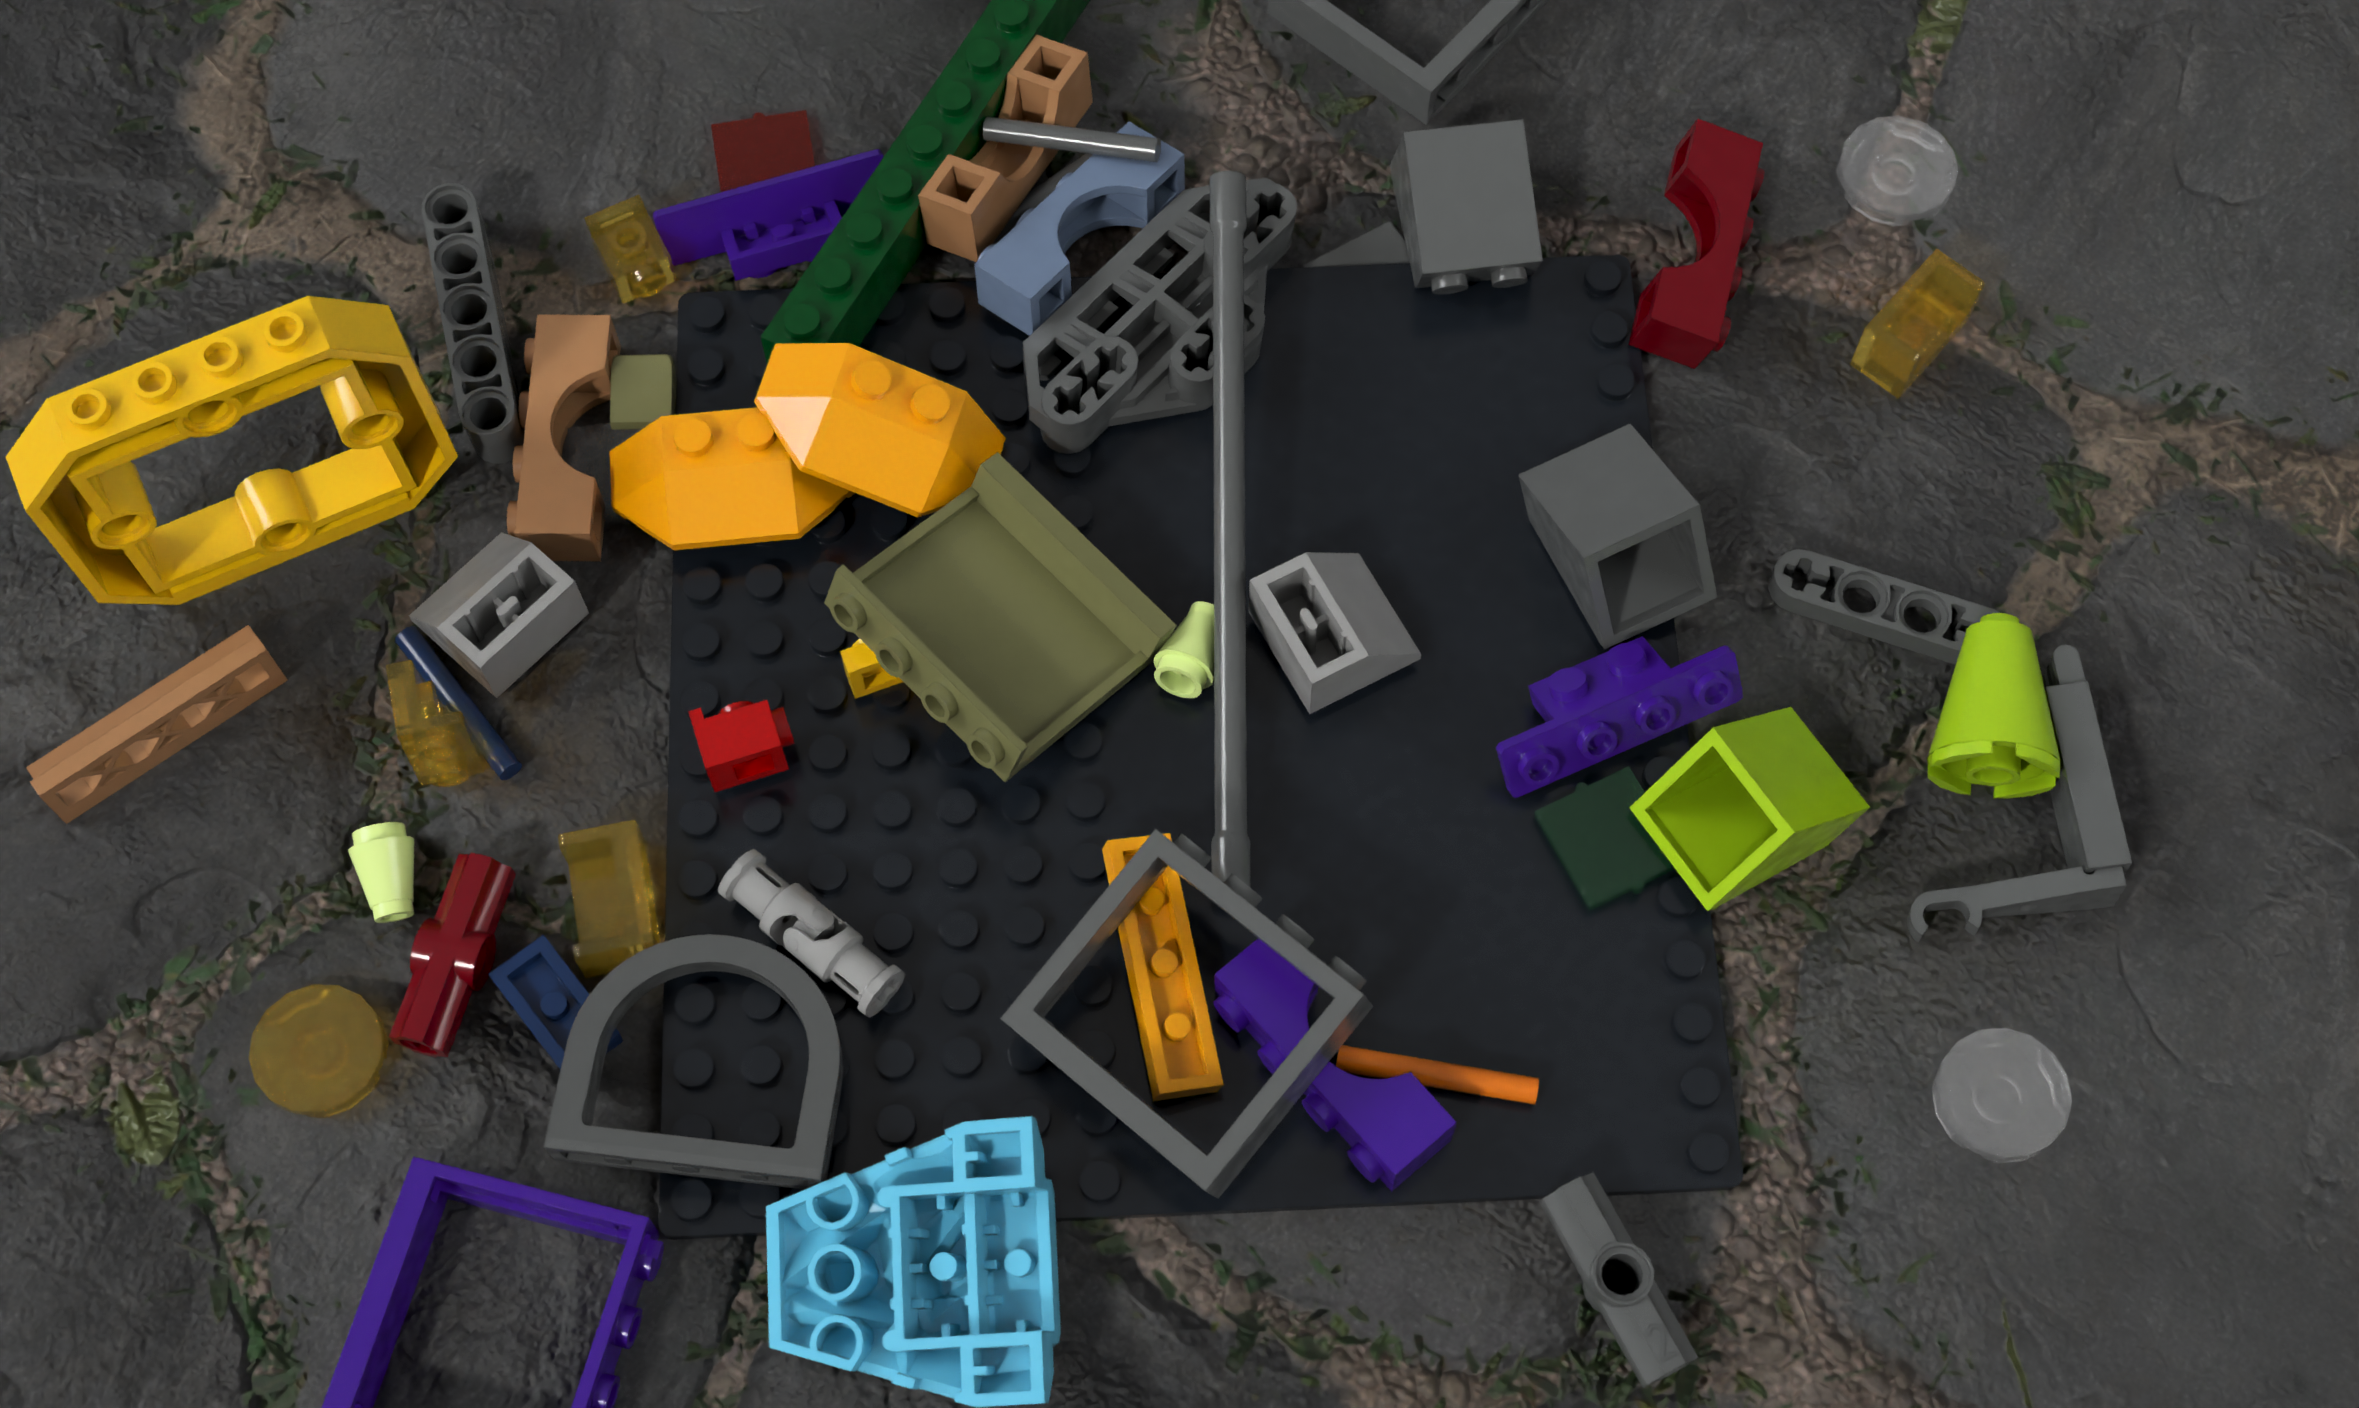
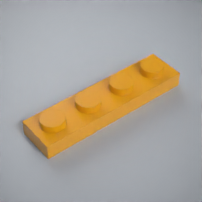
M1170 833L1163 834L1172 841ZM1150 835L1107 840L1102 848L1109 885ZM1167 866L1118 926L1153 1101L1215 1093L1224 1085L1180 877Z

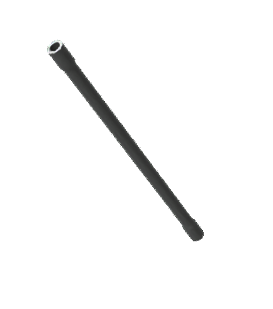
M1220 171L1210 176V229L1213 234L1215 833L1211 841V873L1223 883L1232 873L1251 888L1250 839L1247 834L1244 392L1246 176L1237 171Z

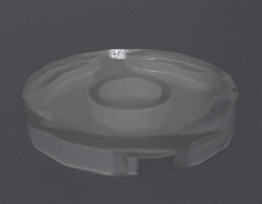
M1903 116L1875 118L1856 128L1844 143L1836 173L1838 183L1841 179L1842 186L1846 190L1845 198L1852 208L1872 221L1892 226L1909 225L1911 220H1919L1925 217L1923 220L1925 221L1937 215L1950 199L1955 186L1958 167L1954 150L1941 133L1922 121Z
M2009 1028L1980 1029L1958 1040L1940 1062L1932 1086L1936 1116L1948 1136L1963 1149L1968 1147L1974 1153L1981 1154L1980 1158L1995 1163L2025 1161L2046 1150L2067 1125L2072 1104L2068 1075L2055 1054L2033 1036Z

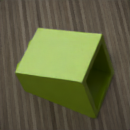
M1787 707L1713 727L1629 808L1705 909L1710 911L1828 846L1865 813L1870 806L1793 708Z

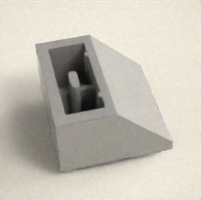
M501 532L415 609L409 617L415 625L492 695L498 698L585 618L589 612L575 580L532 542Z
M1306 552L1250 579L1249 614L1309 714L1421 659L1419 649L1359 553Z

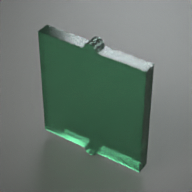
M1629 766L1587 786L1585 783H1578L1574 793L1535 811L1534 816L1589 911L1629 891L1640 894L1646 883L1675 869L1629 808L1645 793Z

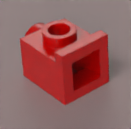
M768 700L757 703L739 701L725 706L719 711L718 715L708 718L704 717L701 707L688 711L703 763L714 792L789 770L782 747L795 743L783 707L770 710Z

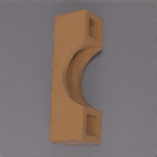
M1035 35L1007 73L1006 90L998 118L1076 127L1093 103L1088 52ZM987 141L982 149L969 161L948 154L918 195L927 244L977 262L983 250L996 240L1059 150Z
M537 314L535 338H527L525 342V368L527 374L531 375L529 391H522L519 397V421L521 427L525 428L524 444L516 445L513 452V475L515 481L519 483L518 500L509 501L507 530L511 536L532 542L552 561H601L606 511L605 502L596 479L567 464L562 459V451L566 436L573 424L591 408L610 400L612 359L614 356L620 355L621 344L610 315Z

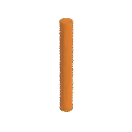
M1345 1045L1339 1048L1336 1067L1350 1074L1385 1079L1411 1072L1423 1086L1534 1105L1539 1087V1078Z

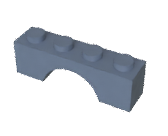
M1128 122L1117 132L1156 138L1131 122ZM1161 141V153L1158 162L1093 154L1074 173L1070 172L1064 175L1058 182L1055 190L1036 208H1030L1025 211L1016 226L997 244H991L986 247L980 254L977 262L974 264L978 304L1030 336L1072 296L1070 262L1065 256L1069 247L1080 237L1100 228L1109 226L1144 228L1178 194L1185 190L1184 154Z

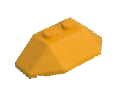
M775 343L754 399V403L762 415L767 416L776 436L800 471L917 518L938 511L971 487L980 464L997 452L1001 455L1006 439L967 391L851 343Z
M758 407L661 416L609 451L611 507L613 512L624 519H629L644 532L674 551L800 539L831 514L846 497L850 498L855 494V492L800 471L776 436L767 416L762 415Z

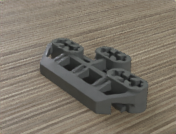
M1268 178L1246 180L1244 374L1256 363L1260 355L1265 323L1264 304L1267 271L1290 248L1297 211L1295 196L1287 188L1274 183ZM1210 185L1183 190L1023 342V367L1025 386L1027 385L1029 420L1040 428L1043 441L1049 448L1064 454L1081 452L1109 426L1206 410L1213 405V234L1210 229V213L1208 212L1210 210ZM1175 243H1178L1189 253L1161 280L1158 279L1157 276L1173 261L1174 254L1169 249ZM1119 296H1122L1133 307L1107 332L1101 333L1100 330L1118 314V307L1113 302ZM1063 350L1074 357L1045 388L1040 386V381H1048L1062 368V361L1057 356Z

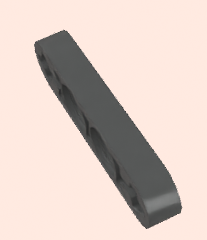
M1796 549L1780 556L1773 568L1768 584V590L1773 601L1779 607L1789 612L1956 665L1966 629L1970 625L1980 622V618L1984 615L2000 613L1990 607L1810 550ZM1795 571L1806 574L1805 584L1807 585L1803 591L1791 587L1793 583L1791 577ZM1828 580L1837 582L1829 597V601L1821 599L1826 590L1825 586ZM1854 587L1863 588L1874 597L1876 608L1867 613L1855 612L1845 604L1843 592ZM1911 607L1925 608L1935 617L1937 622L1936 629L1926 633L1911 629L1904 619V611ZM1952 619L1957 620L1958 623L1953 630L1955 632L1951 640L1943 638Z

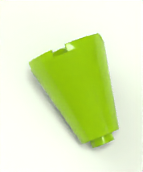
M2005 613L1987 614L1980 618V622L1974 623L1966 629L1927 757L1928 779L1938 787L1958 794L1970 795L1971 784L1994 786L1993 798L2009 799L2034 796L2050 791L2056 786V777L2060 779L2061 761L2033 633L2028 626L2021 624L2016 616Z

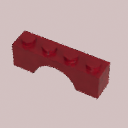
M1698 118L1675 147L1664 197L1684 214L1692 227L1697 246L1696 262L1686 266L1663 267L1640 294L1628 345L1693 369L1712 350L1718 352L1724 345L1731 327V318L1725 316L1727 303L1735 295L1742 277V267L1736 266L1739 252L1745 247L1750 237L1754 223L1753 218L1747 216L1749 205L1757 196L1764 179L1765 171L1758 167L1763 147L1762 142Z

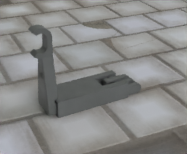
M2066 644L2058 646L2054 650L2043 676L2044 688L2061 761L2060 779L2056 777V786L2050 790V795L2068 869L1980 885L1922 893L1914 900L1907 917L1908 931L1917 943L1921 941L1928 929V925L1923 919V914L1926 912L1947 909L1959 910L1966 919L1964 929L1975 937L1982 918L2114 907L2127 886L2125 874L2131 866L2132 860L2089 683L2085 680L2080 655L2075 647Z

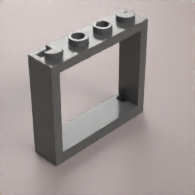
M1268 0L1267 14L1427 126L1549 0H1490L1424 68L1327 0Z
M1155 829L1000 1019L1204 1191L1219 1199L1373 1008V1005L1359 991L1367 981L1337 956H1334L1328 965L1308 950L1314 939L1290 918L1282 914L1278 921L1274 923L1256 909L1263 898L1232 873L1223 883L1205 868L1212 858L1193 841L1180 833L1176 840L1172 842ZM1167 866L1333 998V1001L1209 1154L1045 1018L1050 1009Z

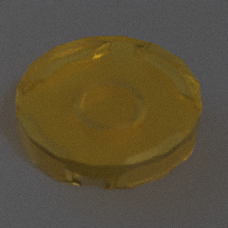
M312 984L285 994L265 1011L252 1033L249 1061L256 1084L277 1107L295 1114L307 1115L308 1117L326 1118L353 1108L373 1091L381 1077L378 1073L383 1066L384 1058L387 1059L389 1043L382 1019L361 995L339 985Z

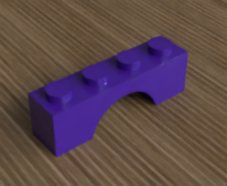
M1257 939L1215 973V995L1218 998L1213 1001V1004L1223 1020L1234 1031L1239 1033L1245 1028L1261 1045V1048L1257 1051L1258 1056L1266 1068L1274 1074L1308 1032L1307 1016L1318 993V986L1260 939ZM1329 1061L1304 1092L1306 1097L1302 1100L1305 1110L1320 1128L1326 1132L1335 1128L1348 1142L1351 1148L1347 1151V1155L1358 1171L1372 1183L1380 1178L1391 1192L1452 1140L1457 1124L1411 1072L1385 1079H1368L1349 1074Z

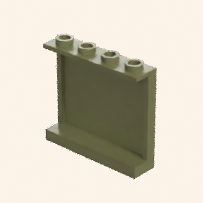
M998 452L980 464L971 487L858 570L852 573L844 564L836 569L824 602L830 609L835 621L844 630L854 632L875 653L882 668L890 675L899 677L921 699L924 708L930 716L939 722L947 724L967 744L973 758L980 765L991 768L1005 783L1154 661L1155 655L1170 638L1177 626Z

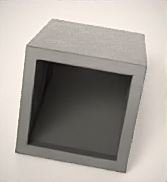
M1519 119L1403 133L1390 164V170L1415 288L1432 287L1433 294H1451L1466 290L1468 282L1491 280L1492 287L1495 288L1513 287L1526 283L1528 281L1527 276L1535 273L1543 259L1524 120Z
M1631 424L1518 475L1529 521L1604 649L1717 598L1700 504Z

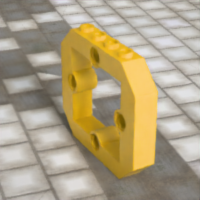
M316 296L303 297L47 398L6 455L7 463L26 513L98 603L157 605L183 604L413 510L458 458L438 408L389 305ZM320 386L321 393L342 443L352 449L293 473L280 468L257 472L244 479L237 486L234 492L235 496L156 527V517L136 465L131 462L132 460L190 437H209L222 433L233 427L242 416Z

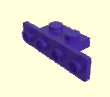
M880 149L871 150L654 211L653 219L667 264L673 267L726 252L734 278L737 281L748 277H767L780 268L805 261L812 262L883 159L882 151Z
M1642 636L1628 643L1618 644L1605 653L1572 667L1560 669L1551 676L1528 685L1532 704L1545 720V723L1497 744L1496 750L1506 788L1512 797L1518 798L1739 702L1743 698V691L1735 653L1729 646L1724 645L1670 668Z

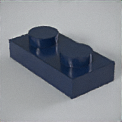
M542 935L488 975L559 1070H561L571 1027L580 1008L590 994L547 938ZM616 1028L611 1036L606 1054L623 1042Z

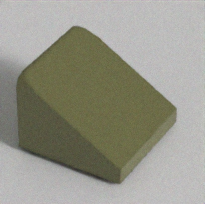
M616 355L613 357L610 392L611 429H643L661 416L675 414L677 377L674 360L671 355Z

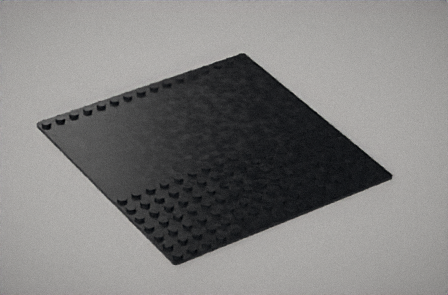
M1622 255L1542 258L1543 261L1533 275L1527 276L1528 281L1524 284L1495 288L1492 287L1491 280L1468 282L1466 290L1451 294H1433L1432 287L1415 288L1410 263L1269 269L1267 271L1264 304L1265 323L1260 355L1256 363L1244 374L1247 834L1250 839L1251 888L1263 898L1256 909L1274 923L1284 914L1314 939L1308 948L1311 953L1327 965L1334 956H1337L1367 981L1359 991L1367 997L1373 1008L1343 1045L1539 1078L1535 1105L1424 1086L1457 1122L1453 1138L1392 1192L1380 1178L1372 1183L1358 1171L1347 1155V1151L1351 1146L1335 1128L1326 1132L1315 1123L1302 1104V1100L1306 1097L1303 1093L1218 1199L1204 1191L1000 1019L1108 888L1109 882L1102 848L1107 840L1148 836L1157 829L1162 834L1170 833L1172 842H1174L1182 833L1211 857V841L1215 833L1214 679L1212 685L1203 689L1198 697H1178L1165 691L1157 684L1154 678L1156 668L1153 661L1005 783L991 768L980 765L973 758L967 744L947 724L939 722L930 716L924 708L921 699L904 682L855 699L846 676L840 651L852 647L860 638L854 632L844 630L835 621L830 609L824 604L836 569L844 564L852 573L935 512L917 518L855 493L850 498L846 497L831 514L800 539L673 550L665 941L707 934L745 938L768 946L788 957L816 983L832 1011L843 1052L842 1088L827 1180L843 1173L853 1174L886 1160L885 1155L903 1147L911 1149L945 1134V1129L964 1121L1032 1116L1037 1120L1044 1148L1045 1178L1052 1180L1054 1188L1056 1222L1543 1199L1568 1182L1594 1172L1607 1196L1721 1191L1735 1189L1743 1179V1168L1711 911L1705 909L1629 808L1690 750L1687 724L1518 798L1512 797L1506 788L1496 750L1499 742L1545 723V720L1532 704L1528 685L1547 678L1560 669L1572 667L1605 653L1614 647L1604 649L1599 643L1529 521L1518 475L1628 424H1631L1653 449L1641 349L1628 345L1636 309L1630 263L1626 257ZM1160 273L1157 278L1161 280L1167 273ZM1092 276L1071 277L1072 295ZM976 281L900 284L859 347L967 391L1006 437L1001 456L1177 625L1174 631L1187 616L1194 602L1204 601L1214 604L1213 405L1206 410L1109 426L1081 452L1073 454L1058 453L1048 447L1043 441L1040 428L1029 420L1027 385L1025 386L1023 367V342L1029 335L978 304ZM793 288L686 293L680 297L678 301L676 415L757 407L754 399L767 366L760 336ZM1119 296L1113 302L1118 307V314L1100 330L1101 333L1107 332L1133 307L1122 296ZM1063 350L1057 356L1062 361V368L1048 381H1040V386L1045 388L1074 357ZM1306 552L1359 553L1419 649L1421 659L1309 714L1249 614L1250 579ZM1674 618L1618 643H1628L1643 636L1670 668L1680 664ZM768 700L770 710L783 707L795 743L782 747L789 770L714 792L703 763L688 711L701 707L704 717L708 718L718 715L719 711L725 706L739 701L757 703ZM752 849L760 852L766 857V865L790 885L793 883L802 885L821 904L860 933L864 939L862 945L888 966L895 964L905 972L906 975L899 990L883 1009L868 1018L858 1010L859 1003L833 981L828 983L821 981L788 950L777 944L760 930V920L736 900L729 902L718 893L721 880L738 858ZM1210 860L1209 863L1205 866V868H1206L1208 871H1210V872H1211V860ZM1179 875L1224 1083L1221 1089L1215 1093L1153 1101L1118 927L1050 1009L1045 1018L1209 1154L1273 1074L1266 1068L1258 1056L1257 1051L1261 1048V1045L1245 1028L1239 1033L1234 1031L1223 1020L1213 1004V1001L1218 998L1215 995V973L1258 938ZM719 971L697 972L665 982L663 992L660 1134L792 1148L796 1140L809 1064L807 1033L793 1008L768 986L740 974ZM1318 987V993L1307 1016L1309 1029L1333 1001V998L1320 987ZM1338 1051L1330 1060V1062L1335 1066L1337 1063ZM1352 1074V1075H1354V1076H1358V1077H1362V1078L1379 1079V1078H1373V1077H1367V1076H1361V1075ZM660 1172L659 1229L666 1238L671 1240L767 1235L766 1206L805 1189Z

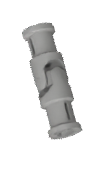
M752 849L738 858L721 880L718 888V893L729 902L736 900L760 920V930L777 944L788 950L824 983L830 981L836 983L859 1003L858 1010L868 1018L883 1009L899 990L906 975L904 971L895 964L891 966L885 964L862 945L864 939L860 933L821 904L799 883L791 885L766 865V857L757 850Z

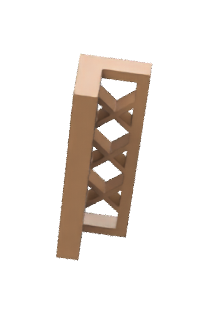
M247 625L27 766L26 769L33 778L30 783L39 797L68 824L288 680L251 627Z

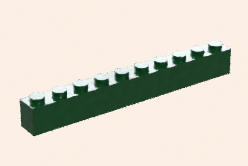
M991 0L760 336L767 363L775 343H851L858 347L860 346L927 245L918 197L919 193L948 154L969 161L982 149L987 142L983 138L984 121L986 117H999L1006 90L1007 73L1035 35L1062 43L1090 0Z

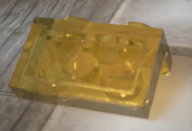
M412 660L387 664L386 672L396 734L420 785L432 784L437 787L455 786L465 782L469 775L484 772L482 757L463 713L460 711L446 713L444 707H439L433 681L422 682Z

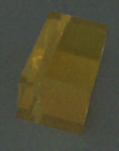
M1936 249L1865 327L1850 365L1899 399L1969 320L1985 287L1984 281Z
M636 820L559 834V849L569 866L579 943L573 945L574 959L585 978L610 973L633 955L661 943L646 841Z

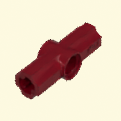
M473 852L458 855L434 919H426L415 936L410 955V970L413 975L389 1035V1038L395 1044L430 1057H448L472 991L478 992L482 989L489 977L488 974L492 970L496 954L494 932L516 876L512 867L504 865L492 857Z

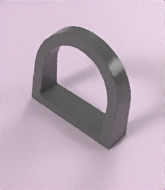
M713 934L692 935L658 943L640 951L614 968L598 983L585 1000L575 1018L565 1048L545 1136L544 1149L554 1160L780 1187L808 1189L826 1181L842 1088L843 1052L838 1029L824 995L809 975L791 959L768 946L745 938ZM719 971L740 974L761 982L778 993L800 1018L806 1030L809 1045L808 1073L794 1146L792 1148H779L592 1126L607 1048L615 1028L627 1011L641 997L660 984L697 972Z

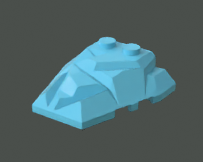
M1035 1117L964 1121L945 1129V1134L911 1149L903 1147L885 1155L886 1160L853 1174H840L766 1206L769 1348L851 1372L859 1371L891 1380L892 1384L906 1388L929 1391L953 1398L955 1402L975 1408L1049 1403L1054 1375L1053 1347L1059 1343L1061 1334L1055 1195L1052 1180L1045 1178L1044 1148Z

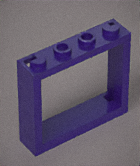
M413 1156L321 1408H373L448 1199L625 1245L571 1408H613L620 1386V1377L613 1374L622 1348L630 1349L633 1346L641 1324L642 1309L636 1307L644 1280L652 1282L655 1279L663 1257L664 1243L658 1241L660 1232L650 1218Z

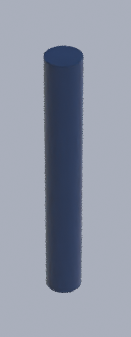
M415 626L403 629L395 638L396 644L501 780H508L516 775L522 767L520 761Z

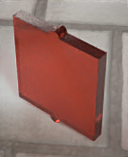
M806 110L764 116L763 113L757 112L753 115V118L711 124L721 192L815 166Z

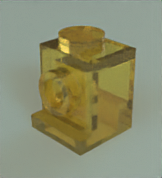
M639 194L584 218L594 249L623 304L638 297L645 298L655 295L666 285L677 281L670 254L649 217Z

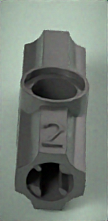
M1594 1172L1580 1176L1544 1197L1540 1204L1583 1280L1582 1288L1586 1300L1595 1310L1601 1312L1641 1386L1645 1388L1698 1359L1697 1354L1654 1280V1268L1651 1259L1643 1249L1634 1245ZM1608 1264H1619L1625 1267L1631 1273L1634 1280L1633 1293L1618 1295L1610 1291L1603 1282L1601 1276L1602 1267Z

